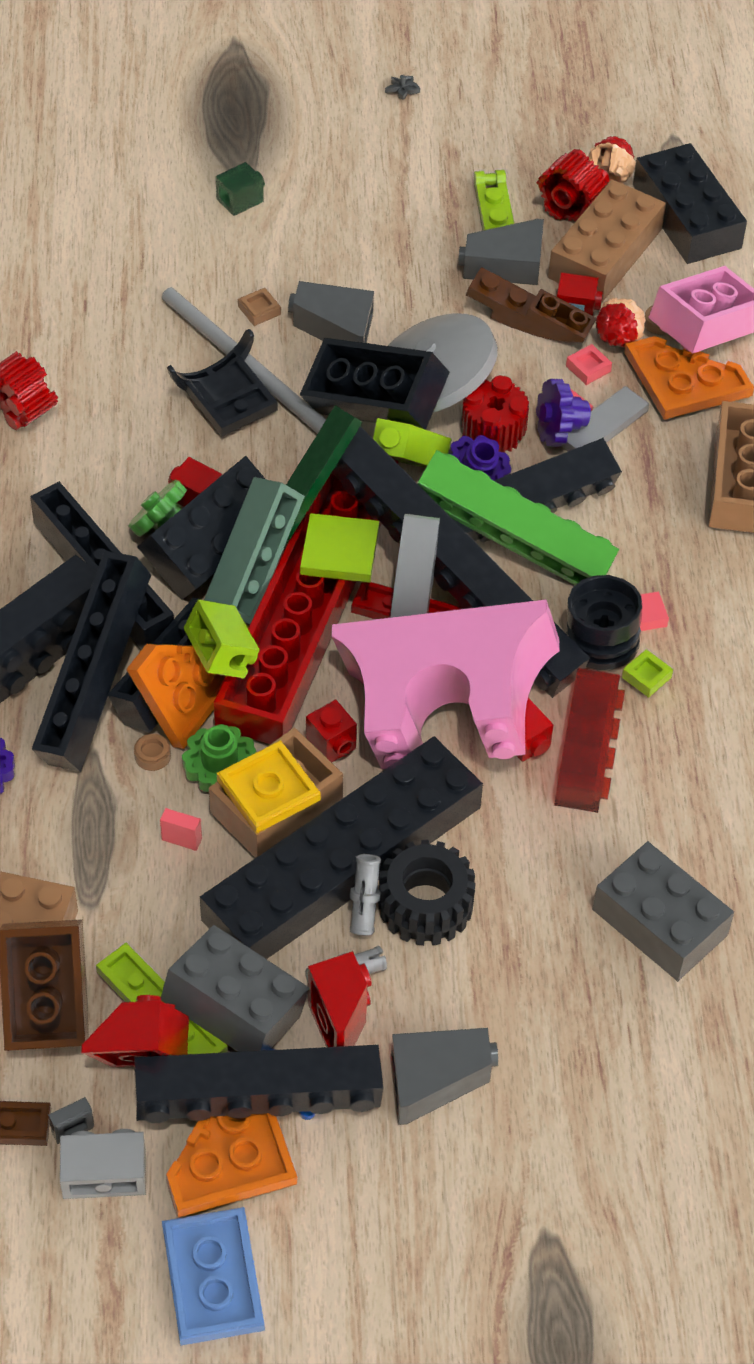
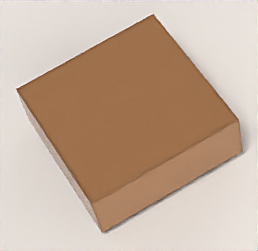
M266 288L238 299L239 309L253 326L281 315V306Z

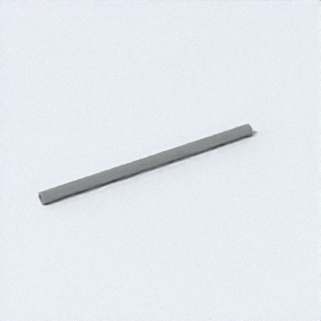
M167 288L163 292L162 300L227 355L238 344L174 288ZM248 354L245 362L268 391L318 434L326 419L252 355Z

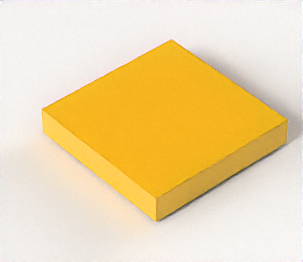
M281 740L216 773L218 783L256 834L321 800V792Z

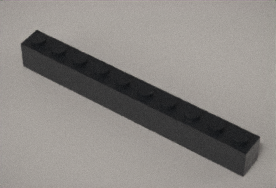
M360 426L332 473L342 483L345 491L355 496L365 506L367 513L373 519H378L397 543H400L405 514L440 518L434 578L439 587L444 591H448L459 602L461 609L533 601ZM555 622L560 651L546 662L534 680L535 685L541 690H545L552 698L583 674L590 659Z

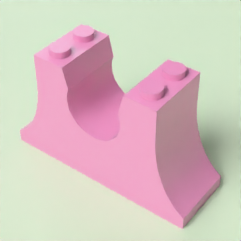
M547 600L332 625V639L348 673L364 685V733L381 769H387L423 744L421 730L430 713L440 706L457 702L469 704L474 722L489 758L509 759L516 755H525V712L532 684L546 662L560 651L559 637Z

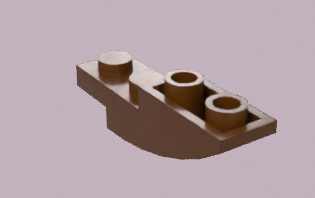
M483 267L480 268L466 292V296L493 309L490 318L508 327L545 339L583 343L596 321V317L543 289H540L538 294L534 295Z

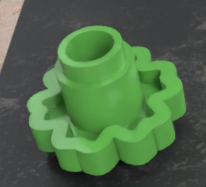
M175 479L161 492L157 493L154 491L141 503L143 508L131 520L128 527L138 537L145 534L152 527L156 531L182 509L177 502L185 495L187 489L179 480Z
M219 724L210 729L201 728L195 735L188 738V750L182 754V764L186 778L190 781H198L200 790L209 792V787L217 782L216 773L253 755L257 751L252 738L241 737L239 728Z

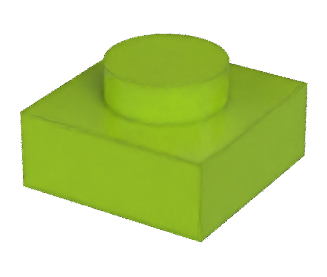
M646 649L623 669L622 678L649 698L672 678L673 668Z

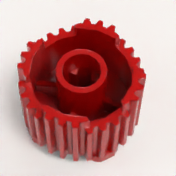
M573 149L568 154L561 155L541 174L536 182L540 192L543 193L541 197L545 198V212L548 211L549 216L553 215L555 220H561L562 218L565 220L568 218L569 221L574 220L576 222L610 182L608 173L603 169H598L599 166L594 165V161H590L589 157H586L585 153L580 149Z
M17 351L0 362V410L3 411L7 424L14 430L26 427L58 403V396L55 390L50 392V389L47 388V383L44 382V377L47 375L44 367H41L35 357L26 359Z
M498 375L491 382L485 380V383H482L475 391L463 399L462 436H468L475 440L477 436L484 435L498 442V452L505 453V451L511 452L512 448L517 449L518 440L521 441L527 431L529 414L528 396H525L524 391H520V387H515V384L507 376Z

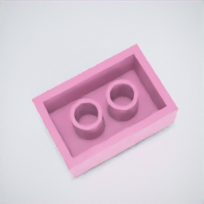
M722 266L660 286L649 319L657 324L663 332L668 333L678 341L685 350L693 354L754 333V288L726 266Z

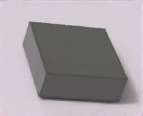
M86 1097L48 1115L51 1132L57 1144L60 1143V1136L71 1135L77 1131H88L94 1127L92 1108Z

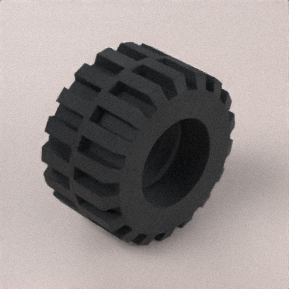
M421 840V845H415L412 841L405 844L404 851L399 848L392 852V859L387 858L383 863V871H380L379 877L380 901L378 906L381 909L380 916L383 923L388 922V929L393 934L400 932V939L408 942L412 938L416 940V945L424 946V941H431L432 946L441 944V938L445 937L447 941L455 938L456 931L462 933L466 928L467 921H470L472 916L476 886L475 873L473 869H469L470 862L466 856L459 858L458 849L452 847L448 850L445 848V843L437 841L436 845L429 844V840ZM429 885L440 889L445 895L434 900H423L414 897L408 891L417 886Z

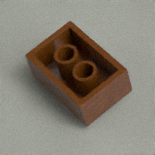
M83 919L3 924L0 927V982L4 1051L82 1046L89 1038Z

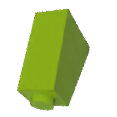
M377 418L373 436L377 444L392 459L398 460L399 463L425 468L436 450L443 454H448L452 441L449 437L411 424Z

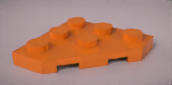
M656 336L625 344L624 353L664 420L722 405V401L733 402L753 396L754 386L739 364L728 361L725 365L710 360V354L701 351L692 354L685 349L680 350L666 345L667 340Z
M146 644L126 669L174 748L184 749L187 746L188 738L195 735L214 710V701L226 677L225 675L207 673L193 645Z
M270 1113L251 1114L241 1119L229 1116H211L206 1120L198 1121L186 1140V1145L177 1161L174 1160L166 1174V1182L178 1218L297 1184L298 1178L277 1117Z

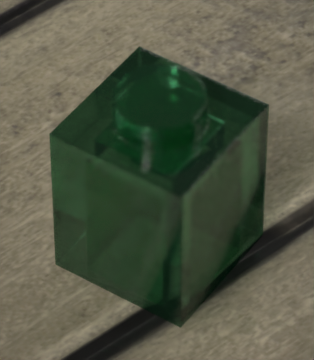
M247 162L215 176L216 199L233 216L264 202V178L260 172L255 171Z

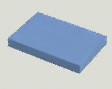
M241 1207L162 1221L180 1346L265 1331L245 1208Z

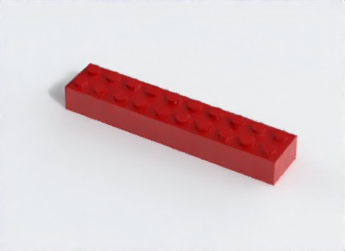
M333 473L328 477L289 540L248 628L260 649L257 660L252 665L247 664L248 673L245 678L226 676L214 701L215 726L224 724L228 727H237L240 729L241 736L272 744L289 732L294 725L332 638V625L338 624L356 581L300 575L310 513L379 521L378 519H373L367 513L365 506L355 496L345 491L342 483Z

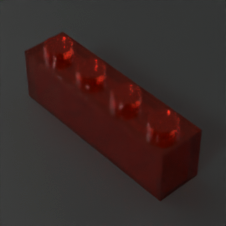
M577 668L554 806L598 813L600 799L608 800L611 778L604 777L605 769H613L616 748L609 747L610 739L617 740L621 720L614 718V711H622L625 690L618 689L619 674Z

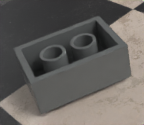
M649 841L597 885L592 908L594 912L677 982L728 936L734 916V911Z
M213 925L168 969L161 1000L165 1003L174 1004L176 1006L175 1009L189 1016L191 1021L237 1052L270 1050L300 1018L310 988Z

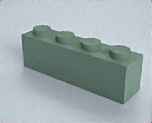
M257 477L253 478L204 600L236 606L245 624H251L272 579L305 497L304 495L282 482Z

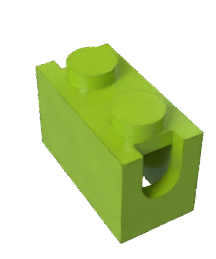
M198 599L184 626V630L206 672L245 678L248 673L247 664L252 665L255 663L260 649L236 606Z

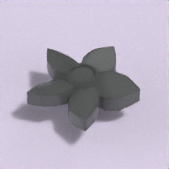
M400 75V79L391 76V83L393 85L385 88V93L398 91V97L402 100L405 99L407 94L420 93V87L414 82L413 76Z

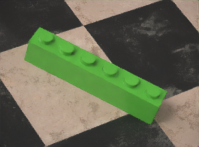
M436 450L417 483L452 519L575 586L580 581L592 576L606 575L619 551L608 539L594 536L583 530L575 521L559 517L552 513L547 506L524 498L516 489L500 485L491 480L486 473L480 470H473L460 463L451 454H443Z

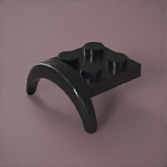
M251 329L244 332L238 344L225 357L205 369L192 373H180L175 371L172 365L167 367L171 379L179 388L187 392L221 437L278 410L277 400L245 362L254 342V333Z

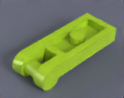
M495 170V173L484 174V171H474V188L482 230L514 224L505 170Z

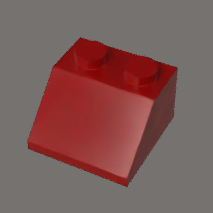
M353 951L308 966V987L310 988L308 992V1006L326 1047L355 1046L366 1023L367 1006L371 1005L367 987L372 986V982L366 965L364 963L358 964Z
M139 995L136 1002H122L82 1044L81 1053L110 1067H133L134 1057L187 1055L189 1016L175 1009L176 1006L174 1004L162 1002L160 996Z

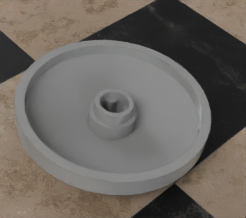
M461 313L440 315L422 321L401 333L388 345L433 352L450 373L433 412L450 407L475 391L492 371L498 354L497 342L490 327L476 316Z

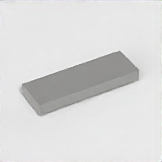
M624 386L591 411L590 421L586 427H581L579 430H572L571 433H568L567 443L563 444L562 447L567 451H571L601 438H604L607 443L648 412L649 403Z

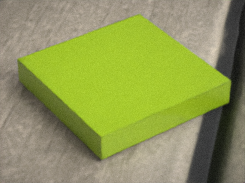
M310 513L300 575L370 583L379 533V521Z

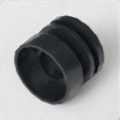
M597 575L580 581L572 588L568 597L566 634L590 657L586 667L596 670H613L626 665L636 656L640 647V624L642 621V598L634 585L625 579L611 575Z

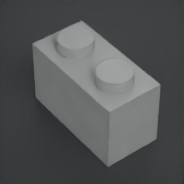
M118 1129L106 1134L77 1131L71 1135L60 1136V1185L63 1199L146 1195L144 1132Z

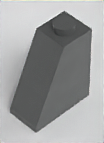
M534 219L467 234L466 247L460 246L458 265L464 266L463 279L473 280L480 268L483 267L511 283L538 285L544 219Z
M299 281L296 294H290L288 312L293 313L294 327L322 341L324 338L367 343L374 314V291Z
M488 1028L392 1034L391 1056L398 1125H406L490 1082L492 1067L498 1066V1048L496 1042L490 1043Z

